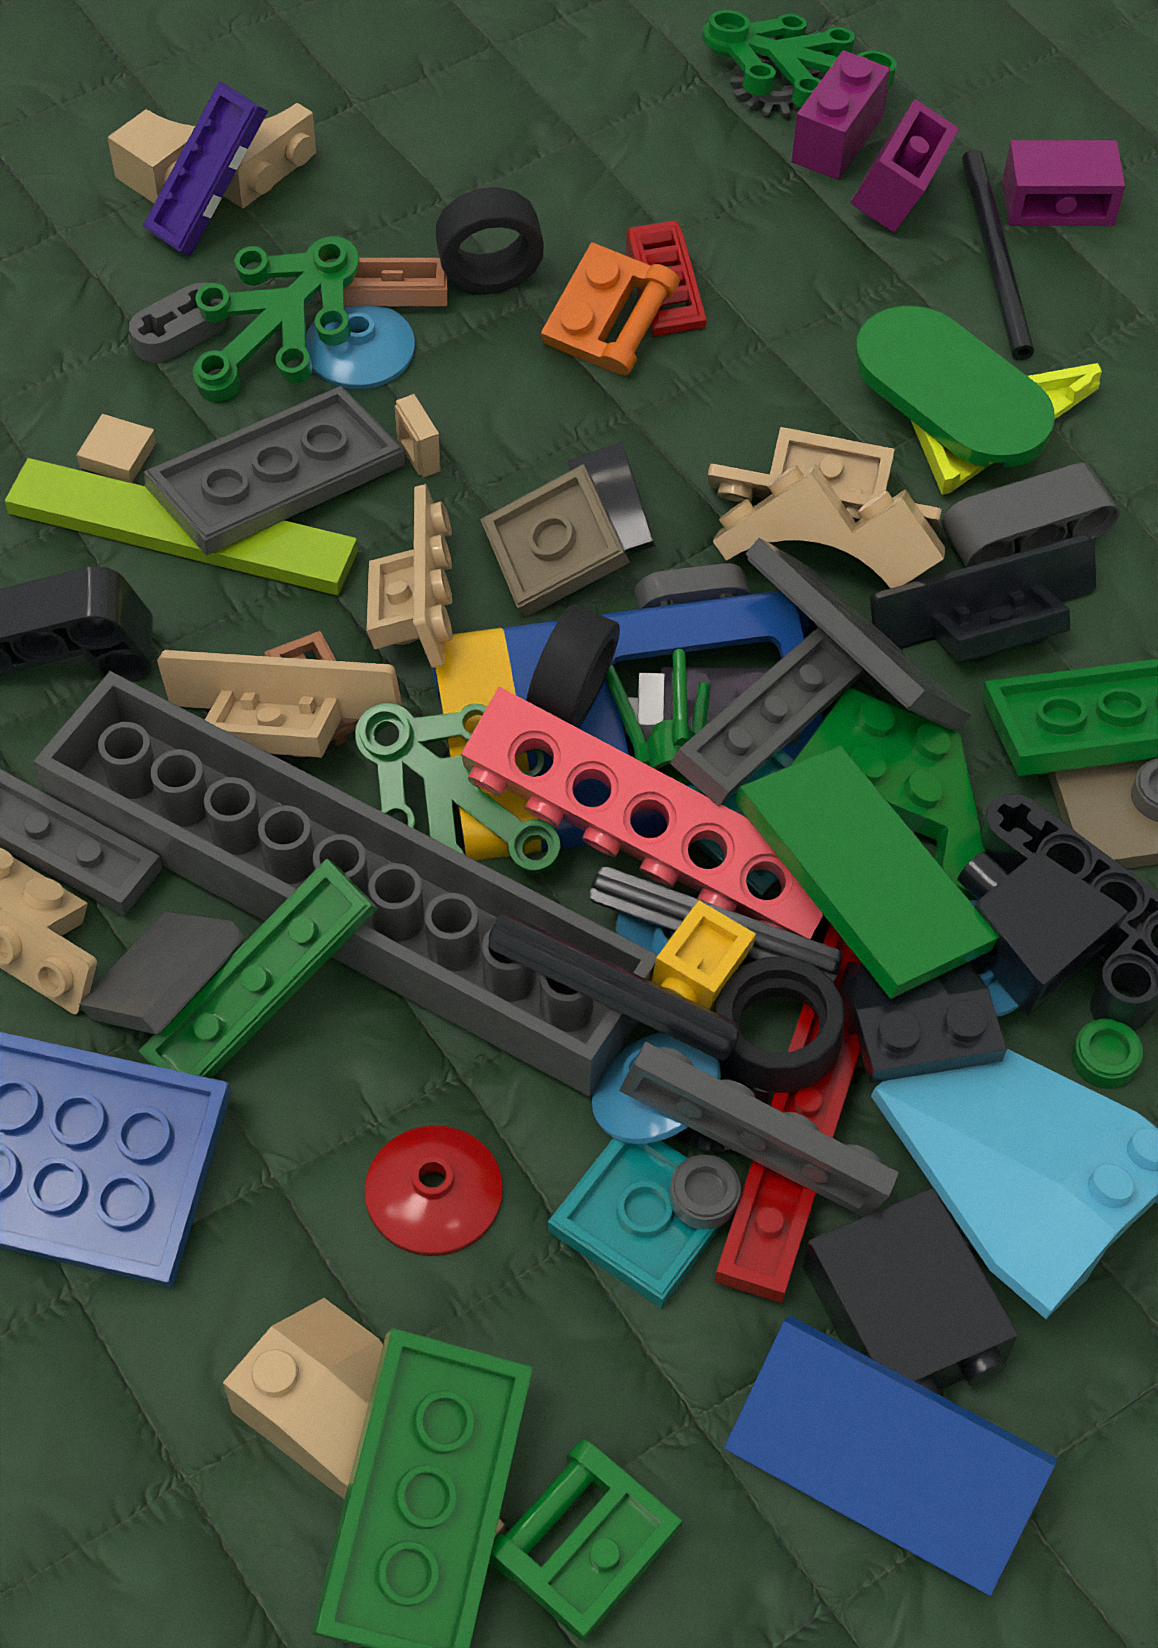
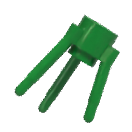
M676 649L673 652L672 673L673 719L657 723L652 729L653 734L649 736L646 742L622 682L614 666L611 665L606 681L634 747L635 759L682 784L690 783L670 763L679 748L706 726L710 685L707 682H701L698 685L692 728L690 729L687 717L686 654L683 649Z

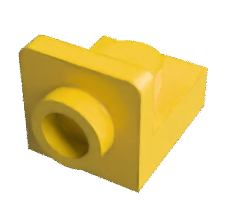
M698 900L656 957L651 981L714 1011L718 995L752 949L756 933Z

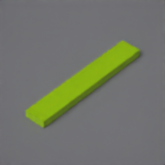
M27 458L5 499L8 514L337 596L340 594L358 552L357 538L283 520L211 554L205 555L145 486Z

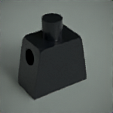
M981 852L964 867L957 878V881L979 900L974 907L999 936L992 951L979 957L1018 1004L1020 1009L1028 1016L1111 944L1128 913L1120 904L1044 854H1033L1012 873L1008 874L988 854Z

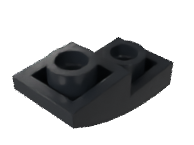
M622 441L567 460L570 471L582 464L589 471L627 556L655 546Z

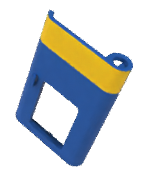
M780 590L599 614L618 622L620 627L618 645L611 665L620 661L670 655L676 649L692 652L758 642L774 643L778 647L782 659L804 640V636L808 634L809 627L808 616ZM559 620L453 634V639L445 642V665L432 668L437 697L440 698L442 714L460 712L470 704H482L487 707L498 687L526 700L532 676L541 653ZM605 678L595 703L579 729L629 755L622 719ZM822 713L799 733L800 740L796 744L785 746L782 749L793 760L797 758L822 724ZM475 715L469 718L466 722L465 730L472 734L482 716ZM462 737L447 739L449 756H461L467 744ZM542 750L546 761V768L543 773L545 774L552 767L553 760L549 754ZM525 752L519 756L516 765L521 772H528L535 768L538 758L532 753ZM586 779L574 788L573 795L580 804L586 807H598L608 800L610 792L603 782L596 779ZM475 785L522 822L538 819L525 810L524 807L528 801L505 789L502 796H497ZM458 806L466 856L475 861L511 856L508 848L509 844ZM652 809L640 810L630 820L633 830L642 837L661 835L667 829L665 818L659 812ZM563 819L558 827L552 826L559 836L562 849L588 845L581 839L585 831ZM539 839L532 840L526 845L524 854L548 851V845Z

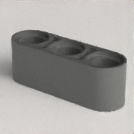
M1077 463L965 498L953 505L944 514L941 526L965 567H970L1085 534L1095 539L1111 529L1120 516V510L1092 467L1086 463Z

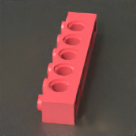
M498 687L461 753L463 767L471 770L467 777L471 782L497 796H502L505 789L528 801L524 807L527 812L552 826L558 827L563 819L585 831L581 839L586 844L608 856L616 857L619 850L636 858L642 862L639 871L664 886L673 888L675 883L679 881L699 892L700 894L697 899L811 939L823 913L748 818L722 804L720 806L716 805L707 796L513 693ZM540 749L550 755L553 765L547 773L532 777L522 773L518 769L516 762L525 751ZM596 779L607 786L610 797L604 804L598 807H586L575 799L573 790L583 780ZM652 809L659 812L665 818L667 829L658 837L645 838L633 830L630 820L638 811ZM697 840H712L721 847L724 854V862L713 869L700 868L691 861L688 854L689 846ZM761 869L772 872L780 881L781 894L772 900H761L754 897L748 890L747 876L751 872Z

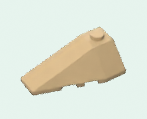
M322 1298L272 1325L224 1380L223 1386L231 1411L336 1494L345 1499L383 1344L379 1338L327 1299ZM500 1518L498 1519L495 1535L502 1533L504 1530V1523Z

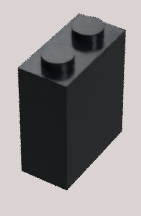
M934 1188L809 1240L803 1268L843 1344L940 1396H943L941 1389L966 1379L969 1386H975L992 1379L1007 1367L1005 1361H1007L1018 1334L947 1207Z

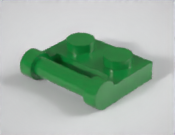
M581 1439L566 1455L569 1463L510 1531L505 1536L501 1533L495 1535L489 1562L504 1577L520 1586L584 1643L681 1530L682 1520L595 1445L585 1439ZM590 1484L604 1491L606 1494L542 1567L528 1556Z

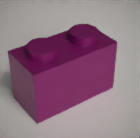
M843 50L797 113L791 162L839 180L883 118L890 68Z
M914 99L885 141L850 204L864 212L871 219L895 232L926 190L959 128Z
M1010 140L1002 178L1009 226H1115L1125 189L1117 140Z

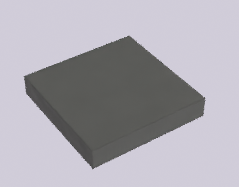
M164 911L94 985L90 993L79 1004L80 1008L94 1021L152 1034H160L239 948L245 936L233 921Z

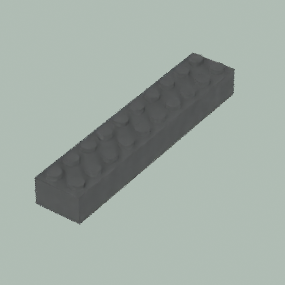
M111 671L33 761L42 792L158 854L163 867L263 921H266L326 859L331 860L378 908L331 956L332 958L589 1097L639 1022L491 950L488 937L498 917L502 913H510L649 981L652 980L655 961L658 955Z

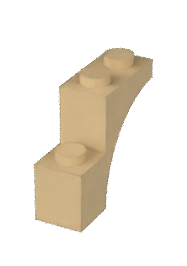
M296 103L281 113L264 119L223 196L243 209L260 195L270 191L276 183L297 167L304 165L316 154L313 112ZM145 109L107 137L115 178L152 203H155L195 126L167 120Z
M816 464L804 473L796 465L781 474L767 486L772 494L754 507L746 499L729 510L719 519L723 528L718 531L713 540V543L726 561L750 549L758 538L768 543L801 540L829 545L861 560L872 568L886 582L890 589L905 585L943 560L945 554V546L906 489L893 498L888 491L877 495L857 511L862 519L855 522Z

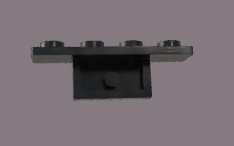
M1085 534L874 593L870 597L872 624L897 647L935 637L959 662L983 660L990 657L993 652L1021 644H1039L1049 636L1071 630L1070 609L1061 602L1062 600L1087 594L1096 589L1095 541Z

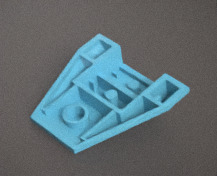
M1007 1049L1001 1062L883 1081L875 1087L871 1095L989 1270L1045 1319L1087 1280L1106 1249L1155 1202L1158 1204V1127L1141 1114Z

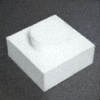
M639 673L638 698L628 697L646 742L649 736L653 734V727L663 721L664 674Z

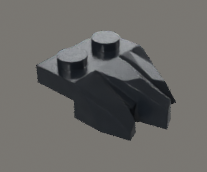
M848 962L838 991L843 999L844 1016L849 1034L857 1035L870 1083L1003 1061L1007 1047L989 990L982 978L968 962L892 999L889 998L862 963Z

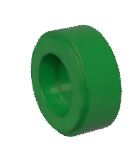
M1098 1019L1086 1024L1080 1030L1072 1049L1073 1066L1080 1077L1089 1084L1104 1089L1118 1088L1130 1082L1135 1076L1143 1057V1048L1138 1035L1126 1024L1112 1019Z

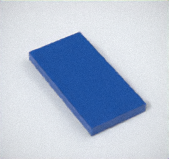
M791 1315L783 1321L724 1447L725 1450L991 1596L1058 1460L1053 1455Z

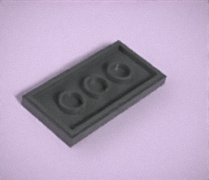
M339 386L143 472L145 487L205 555H208L404 466L405 450L342 386Z
M758 538L747 551V560L907 709L951 731H958L971 717V714L810 566L761 538Z

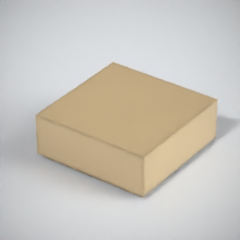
M415 394L396 400L397 440L405 450V454L417 474L425 478L441 472L439 433Z
M102 414L77 453L79 467L117 480L133 483L157 443L155 431L145 426Z

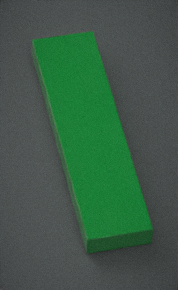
M326 859L217 970L160 1034H154L139 1052L153 1066L212 1078L378 908L334 862Z

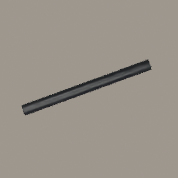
M977 149L969 150L963 155L962 162L1011 353L1014 359L1025 360L1033 355L1034 347L982 152Z

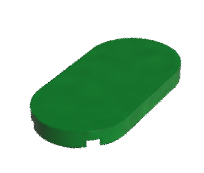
M897 306L878 312L861 327L857 337L855 353L857 356L856 366L862 380L953 454L974 465L988 467L989 462H1004L1003 468L1024 465L1037 458L1045 450L1055 420L1054 407L1047 393L1036 382L953 319L939 311L926 307Z

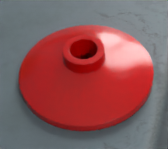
M438 1125L414 1128L389 1141L372 1161L365 1182L366 1207L376 1229L396 1247L423 1256L448 1255L463 1250L478 1241L494 1223L500 1210L503 1194L501 1172L488 1148L471 1134L456 1128ZM428 1173H441L446 1178L440 1186L434 1188L426 1187L420 1182L421 1178Z

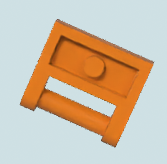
M591 242L541 331L543 343L616 374L627 376L637 362L635 352L664 299L673 296L680 283V278L674 271L663 265L653 264L650 266ZM634 287L643 289L642 295L616 342L605 343L604 341Z

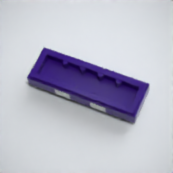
M219 81L149 212L143 227L179 252L191 256L268 110L231 86Z

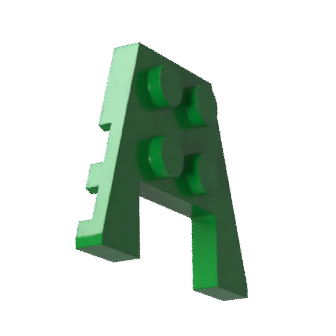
M848 687L791 765L841 745L911 830L937 841L934 859L968 900L979 901L957 881L964 867L976 855L985 852L981 841V830L961 735Z

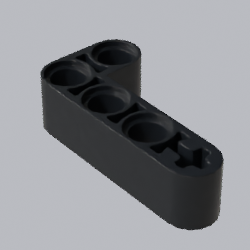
M100 566L84 567L0 589V675L79 655H84L103 677L111 671L130 682H136L144 679L150 673L152 667L153 616L130 584L117 571Z
M1013 793L1001 795L994 799L987 808L981 829V841L985 853L1008 874L1012 873L1033 854H1044L1128 911L1111 944L1100 953L1107 961L1102 968L1090 998V1010L1094 1020L1112 1019L1126 1024L1134 1032L1137 1031L1158 1010V949L1155 947L1158 946V892L1034 800L1024 795ZM1115 988L1127 989L1136 997H1126Z

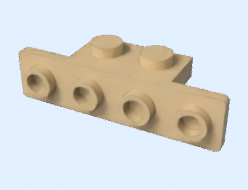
M780 427L770 475L710 464L707 476L709 487L718 489L717 495L719 497L738 503L748 499L751 503L752 497L763 499L769 497L772 492L767 486L787 470L797 465L800 471L804 473L816 464L850 515L857 522L862 519L857 511L868 501L886 491L895 449ZM915 503L934 532H937L942 509Z
M427 484L414 487V549L369 561L366 631L374 649L394 644L406 645L420 638L431 667L436 668L445 665V642L453 639L450 619L445 608L446 605L452 604L451 588L445 573L446 570L452 569L451 555L445 537L452 535V530L444 503L442 501L433 502Z
M164 650L157 660L169 702L179 707L211 709L205 718L206 721L269 754L322 758L342 718L360 719L365 711L381 703H394L403 707L396 671L389 664Z
M0 848V968L70 1013L77 1014L82 1011L79 1004L90 993L97 961L94 956L62 936L83 924L88 903L64 889L55 880L46 878L12 857L8 851Z

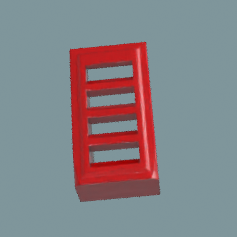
M668 221L630 228L626 234V256L650 266L653 264H660L665 267L672 266L667 268L674 271L680 278L679 286L673 296L665 298L661 306L683 302L686 304V306L661 311L659 309L649 326L652 336L706 328L707 319L679 222ZM636 287L638 296L640 298L644 290Z

